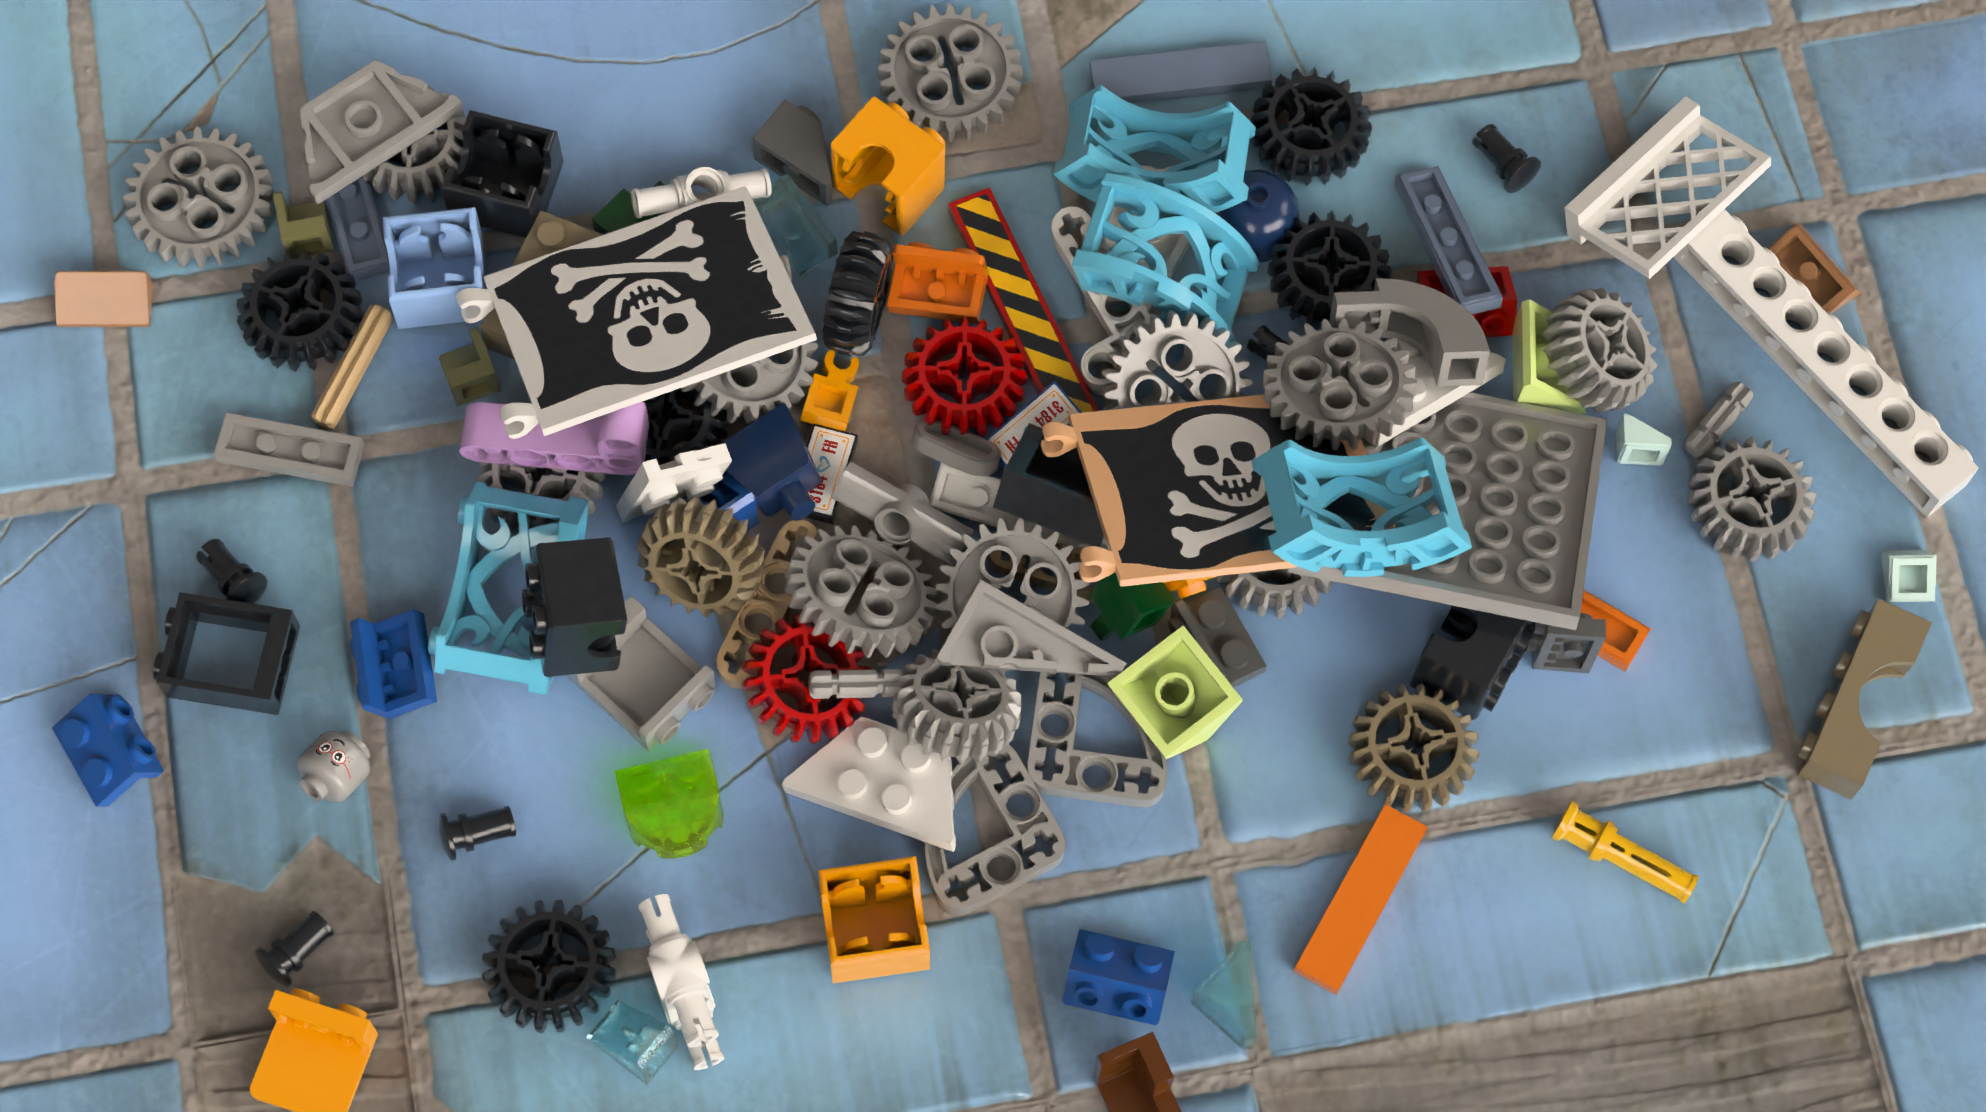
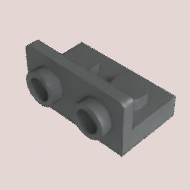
M1222 587L1188 603H1185L1183 598L1173 602L1171 619L1168 620L1171 633L1184 625L1233 688L1265 672L1267 666Z
M1580 613L1576 630L1536 622L1528 623L1526 628L1534 631V634L1525 652H1532V669L1589 673L1606 639V620L1592 619V616L1589 614Z

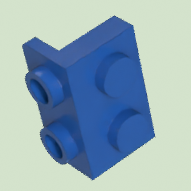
M412 609L377 623H371L361 618L350 621L352 634L350 649L355 659L358 677L356 693L364 710L391 719L437 702L431 656L428 652L429 642L424 613Z
M89 694L52 727L96 807L109 806L140 778H157L164 772L156 757L155 747L145 738L134 718L132 707L121 695Z
M1079 929L1069 967L1063 1003L1157 1025L1160 1020L1175 951Z

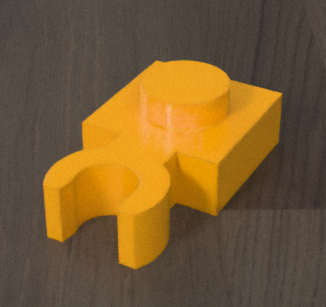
M829 350L822 366L823 376L815 373L813 375L814 380L810 385L800 420L846 431L859 387L851 384L858 371L859 359L853 357L848 368L839 369L833 363L835 351Z

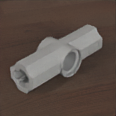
M851 461L831 495L832 499L872 520L875 523L877 532L886 541L893 544L911 542L952 566H955L957 561L952 557L949 550L953 548L963 552L966 544L962 536L967 534L971 537L974 531L931 507L929 498L919 487L911 484L894 486Z

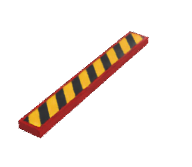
M990 187L948 203V211L966 248L985 257L989 274L986 290L1010 339L1013 338L1016 342V352L1022 353L1024 357V368L1037 395L1055 381L1082 413L1099 411Z

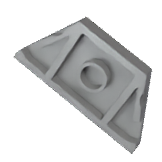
M374 60L300 107L301 126L305 140V156L311 183L309 184L310 192L317 205L463 112L462 101L453 94L446 97L427 88L426 82L411 75H401L396 72L395 68Z

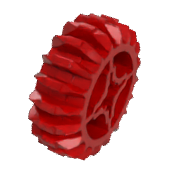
M964 315L960 320V326L953 327L952 322L946 318L942 322L941 332L929 325L926 329L927 340L915 338L913 341L914 352H907L905 355L904 365L907 368L902 371V383L908 385L904 388L905 400L914 402L912 404V413L915 417L926 414L925 422L929 426L936 420H941V433L944 435H948L951 426L954 425L959 428L960 435L968 434V429L975 428L976 432L983 437L986 434L987 423L999 429L1003 425L1002 415L1011 418L1015 415V403H1021L1024 398V389L1021 386H1024L1027 382V373L1021 369L1024 367L1022 353H1014L1016 351V342L1013 338L1002 341L1003 330L1000 326L991 332H987V322L984 318L977 323L976 327L969 326V319ZM957 352L955 356L948 361H938L940 358L947 354ZM973 352L988 358L991 362L980 361L974 356ZM962 364H966V375H969L966 391H962V380H959V376L962 375ZM933 389H937V393L949 394L956 403L943 399ZM992 389H996L988 398L972 404V401L978 395L991 393Z
M796 614L793 618L792 628L786 620L781 618L775 623L776 633L765 628L759 635L763 644H751L748 652L755 660H746L742 665V670L755 677L745 679L742 682V689L748 692H757L747 701V706L749 709H755L762 705L764 711L757 719L759 724H765L771 717L778 722L772 731L775 736H779L788 727L791 728V742L797 743L802 737L803 730H806L808 740L813 744L820 740L821 729L829 739H833L839 733L838 725L845 729L850 727L854 723L850 713L861 714L865 705L859 698H840L835 707L819 713L818 704L821 699L812 698L809 693V687L804 686L805 681L802 683L798 681L797 676L800 672L807 670L810 675L813 671L830 670L832 674H835L838 670H871V668L857 666L856 664L865 657L862 649H857L851 654H847L845 643L840 640L833 647L828 646L830 635L824 632L813 636L812 631L815 624L811 622L810 627H807L806 623L798 621L801 614ZM794 645L795 654L792 656V667L782 669L779 674L770 675V666L774 654L787 646ZM814 646L830 655L836 664H826L820 661L816 656ZM776 693H787L793 696L798 703L799 711L788 707L780 700Z

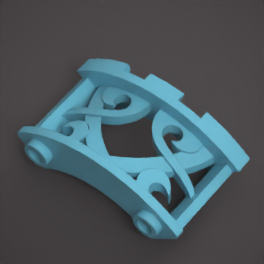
M1099 85L1070 103L1069 113L1071 114L1063 159L1056 162L1053 175L1087 199L1097 203L1104 173L1120 175L1124 172H1130L1139 175L1147 182L1184 195L1214 213L1231 208L1247 200L1249 187L1243 182L1249 139L1255 135L1256 127L1231 102L1227 101L1198 112L1163 113L1131 104L1119 98L1104 86ZM1143 150L1169 153L1184 162L1170 167L1165 172L1143 169L1129 154ZM1128 209V213L1138 216L1137 211Z
M1124 172L1120 175L1104 173L1101 181L1102 188L1081 250L1077 249L1072 263L1081 289L1108 295L1140 307L1143 301L1162 311L1160 320L1165 324L1170 310L1178 314L1181 323L1187 312L1191 311L1197 315L1198 326L1205 317H1208L1215 321L1213 333L1217 329L1224 327L1230 332L1226 343L1236 341L1231 328L1249 272H1257L1259 260L1251 246L1224 219L1184 195L1147 182L1134 173ZM1113 206L1138 212V216H1133L1127 211L1118 215L1119 223L1125 229L1132 232H1128L1108 222ZM1183 233L1193 249L1200 274H1189L1177 282L1168 278L1166 264L1162 255L1148 241L1164 235ZM1103 237L1116 242L1105 254L1098 253ZM1145 259L1149 268L1141 266L1137 262ZM1190 286L1195 287L1199 290L1196 292L1190 291Z
M1419 438L1388 451L1361 456L1327 455L1306 449L1292 440H1287L1252 460L1253 470L1263 477L1276 533L1268 537L1271 550L1281 559L1297 567L1317 573L1322 566L1338 568L1342 570L1344 577L1384 575V567L1410 563L1412 570L1442 562L1472 548L1469 534L1463 529L1445 468L1447 466L1445 457L1424 438ZM1429 475L1433 488L1411 499L1417 492L1421 478ZM1351 493L1371 501L1388 511L1375 521L1371 531H1357L1341 517L1325 510V508L1339 497ZM1436 500L1440 513L1434 516L1426 508ZM1396 523L1395 528L1385 530L1389 526Z
M478 481L470 496L462 497L457 521L458 524L463 525V534L456 574L440 627H433L428 645L429 654L435 655V673L445 674L446 670L449 669L528 684V692L547 695L554 676H544L541 660H532L529 647V632L525 630V626L522 625L520 627L518 636L514 633L517 626L525 619L523 606L515 610L504 625L490 606L482 585L501 566L520 554L525 569L526 563H533L531 549L536 548L539 543L585 539L589 506L588 499L570 496L569 501L487 487V483ZM487 507L517 512L519 533L512 537L510 527L499 516V531L495 534L487 533L484 526ZM527 514L559 520V523H550L530 528ZM481 545L490 552L477 563ZM468 601H470L476 615L465 616ZM470 630L476 632V638L470 643L472 647L484 644L491 635L495 638L493 645L488 651L456 646L459 637L464 632ZM506 647L507 649H509L510 651H512L520 657L509 656L500 653Z

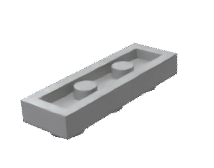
M225 413L213 455L216 461L220 463L353 487L365 443L362 437Z

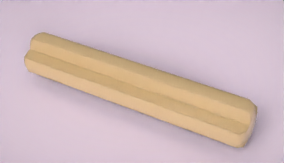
M376 304L368 307L356 334L353 335L311 413L313 421L319 426L326 429H334L337 426L393 321L391 312L388 309Z

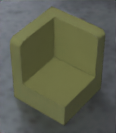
M282 191L273 193L281 240L285 250L291 253L293 259L299 258L304 248L310 252L311 256L321 254L322 252L334 251L324 201L318 205L315 201L287 206Z
M478 326L469 329L472 344L444 353L439 357L457 406L501 391L495 369Z

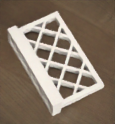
M1685 96L1564 208L1567 236L1579 244L1589 240L1650 279L1771 166V158L1701 116L1699 104ZM1702 133L1716 141L1717 148L1690 151L1689 144ZM1744 158L1751 163L1745 170L1725 172L1724 160ZM1718 160L1720 173L1692 175L1691 163ZM1686 164L1687 176L1660 179L1659 172L1666 166ZM1721 185V192L1715 198L1695 200L1694 188ZM1688 188L1689 201L1662 203L1661 191ZM1656 192L1657 204L1629 207V200L1635 194ZM1691 213V221L1684 227L1664 229L1663 216ZM1658 216L1659 229L1631 232L1630 219ZM1607 221H1626L1625 233L1606 234L1599 230ZM1660 242L1661 249L1649 260L1633 251V244Z

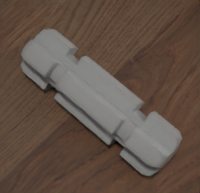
M1732 383L1724 393L1725 395L1717 401L1699 423L1697 429H1694L1686 439L1683 448L1695 459L1701 460L1708 455L1714 444L1722 438L1738 418L1737 416L1751 402L1754 394L1743 383Z
M876 669L838 670L835 674H832L830 670L813 671L809 675L808 680L809 693L814 699L830 698L832 694H836V698H875L877 693H881L882 697H894V695H897L898 690L904 688V686L898 684L899 676H902L903 673L899 669H883V672H880V674H877Z

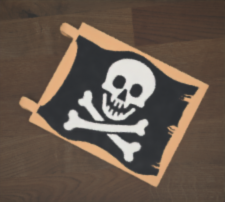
M1264 394L1069 414L1068 421L1070 426L1059 422L1046 423L1042 428L1044 440L1041 441L1042 452L1047 457H1058L1077 447L1108 546V550L1097 546H1088L1081 550L1080 558L1082 564L1078 568L1081 579L1085 582H1096L1116 572L1120 587L1297 567L1281 559L1271 550L1268 537L1276 533L1263 477L1253 470L1252 460L1287 440H1292L1306 449L1327 455H1367L1361 438L1358 439V446L1355 450L1350 447L1347 440H1341L1337 450L1332 449L1329 439H1324L1318 447H1314L1313 435L1310 434L1298 441L1295 439L1296 426L1282 430L1281 416H1270V403L1264 402ZM1351 493L1339 497L1325 508V510L1341 517L1357 531H1371L1375 521L1388 511L1371 501ZM1393 524L1385 530L1395 528V525Z

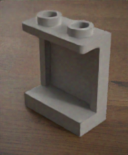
M630 596L624 602L627 614L625 633L615 635L617 650H621L619 668L614 671L567 676L647 751H650L658 742L663 745L671 740L681 727L680 721L692 709L699 711L711 700L715 693L713 688L716 686L714 671L707 665L702 668L647 618L645 607L633 596Z

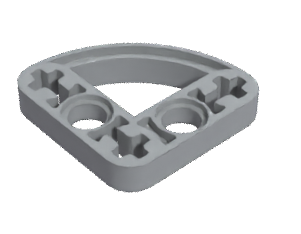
M1040 672L1027 771L1038 791L1045 795L1140 808L1157 804L1165 791L1167 759L1164 758L1107 685L1115 676L1066 673L1067 680L1074 683H1066L1062 703L1053 701L1055 682L1048 679L1055 678L1057 673ZM1081 687L1101 696L1121 712L1135 731L1145 759L1073 749ZM1050 714L1060 715L1066 719L1068 730L1063 735L1056 737L1047 735L1041 728L1042 720ZM1047 748L1056 749L1054 768L1057 771H1062V773H1054L1051 781L1043 780L1042 772L1035 770V768L1044 767ZM1061 748H1066L1067 750L1064 752V751H1062V750H1060V749H1061ZM1091 766H1100L1108 771L1110 781L1106 786L1094 789L1085 784L1082 777L1083 772ZM1118 769L1125 770L1123 780L1138 781L1140 774L1145 773L1150 775V782L1157 784V786H1150L1148 793L1143 794L1138 792L1139 787L1137 784L1123 782L1122 792L1115 791L1118 781Z
M1010 745L1002 747L996 756L998 761L1008 760L1005 764V775L1011 784L1004 788L1001 793L996 791L1003 788V781L996 770L986 771L989 767V757H991L987 754L981 763L976 762L971 757L966 758L962 765L959 763L952 770L951 786L955 808L961 796L978 779L1011 837L950 869L947 868L945 850L925 842V863L931 889L940 907L951 915L962 916L973 912L1054 869L1061 863L1064 857L1066 844L1064 834L1017 752ZM1017 778L1021 780L1019 782L1013 783ZM1018 794L1028 796L1034 804L1032 813L1022 818L1011 815L1007 810L1006 803L1012 796ZM1041 837L1045 842L1053 840L1055 843L1052 846V855L1046 857L1041 851L1029 856L1027 864L1031 868L1025 870L1021 856L1014 848L1020 846L1022 855H1025L1035 848L1036 838ZM998 857L1009 859L1015 867L1013 876L1005 881L993 879L987 871V866L993 859ZM972 870H979L981 882L988 889L987 891L981 892L980 883L967 890L966 901L960 902L956 896L947 897L950 893L951 882L956 881L960 887L966 886L974 882L975 874Z

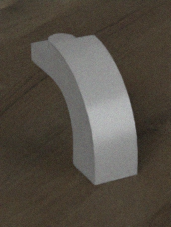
M1376 278L1374 291L1334 292L1329 318L1332 328H1338L1342 318L1347 320L1349 329H1355L1361 321L1365 322V332L1371 334L1378 328H1382V338H1397L1399 341L1413 346L1426 357L1430 363L1437 387L1483 385L1490 353L1485 334L1473 315L1451 297L1418 283Z

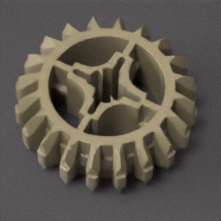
M697 496L688 503L679 497L671 505L664 504L645 524L644 532L638 541L637 551L640 553L638 566L645 569L644 581L657 584L655 595L666 594L670 597V607L680 603L686 607L688 614L695 609H699L705 618L714 611L724 617L731 609L738 611L756 593L765 571L766 564L763 562L765 549L758 545L759 533L747 531L748 519L737 520L733 517V507L723 511L718 509L715 499L709 504L703 505Z
M1401 684L1396 689L1395 698L1384 689L1379 693V704L1370 700L1367 701L1363 707L1365 716L1357 715L1353 722V727L1358 732L1351 733L1348 739V744L1356 748V750L1350 753V764L1362 765L1355 775L1357 781L1371 779L1372 782L1367 793L1369 796H1374L1380 790L1385 792L1384 805L1391 806L1395 798L1401 799V807L1404 813L1411 810L1414 801H1418L1419 807L1424 813L1430 810L1432 798L1442 807L1447 805L1450 800L1449 792L1459 796L1465 788L1463 781H1470L1475 770L1470 764L1476 763L1479 758L1478 750L1471 747L1476 744L1478 734L1474 731L1465 730L1472 721L1470 715L1456 717L1455 713L1460 705L1458 700H1453L1446 706L1441 703L1443 698L1441 689L1436 690L1433 697L1430 698L1425 696L1426 690L1423 684L1417 685L1414 695H1409L1408 689L1404 684ZM1399 718V735L1388 738L1386 743L1376 745V733L1389 721ZM1420 719H1424L1432 723L1439 730H1430L1426 728L1421 723ZM1408 738L1410 742L1416 743L1415 748L1419 745L1422 747L1419 758L1417 754L1410 753L1412 748L1408 751L1405 749ZM1450 751V766L1441 774L1428 779L1429 760L1439 758L1441 753ZM1387 766L1402 768L1408 778L1394 773Z

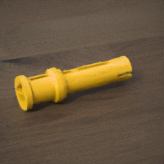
M1571 800L1551 836L1552 839L1556 841L1564 839L1588 852V858L1592 861L1597 860L1600 862L1604 858L1637 876L1639 879L1674 896L1680 902L1685 903L1699 876L1687 872L1656 853L1618 834V828L1615 827V823L1609 820L1605 823L1579 810L1578 803Z

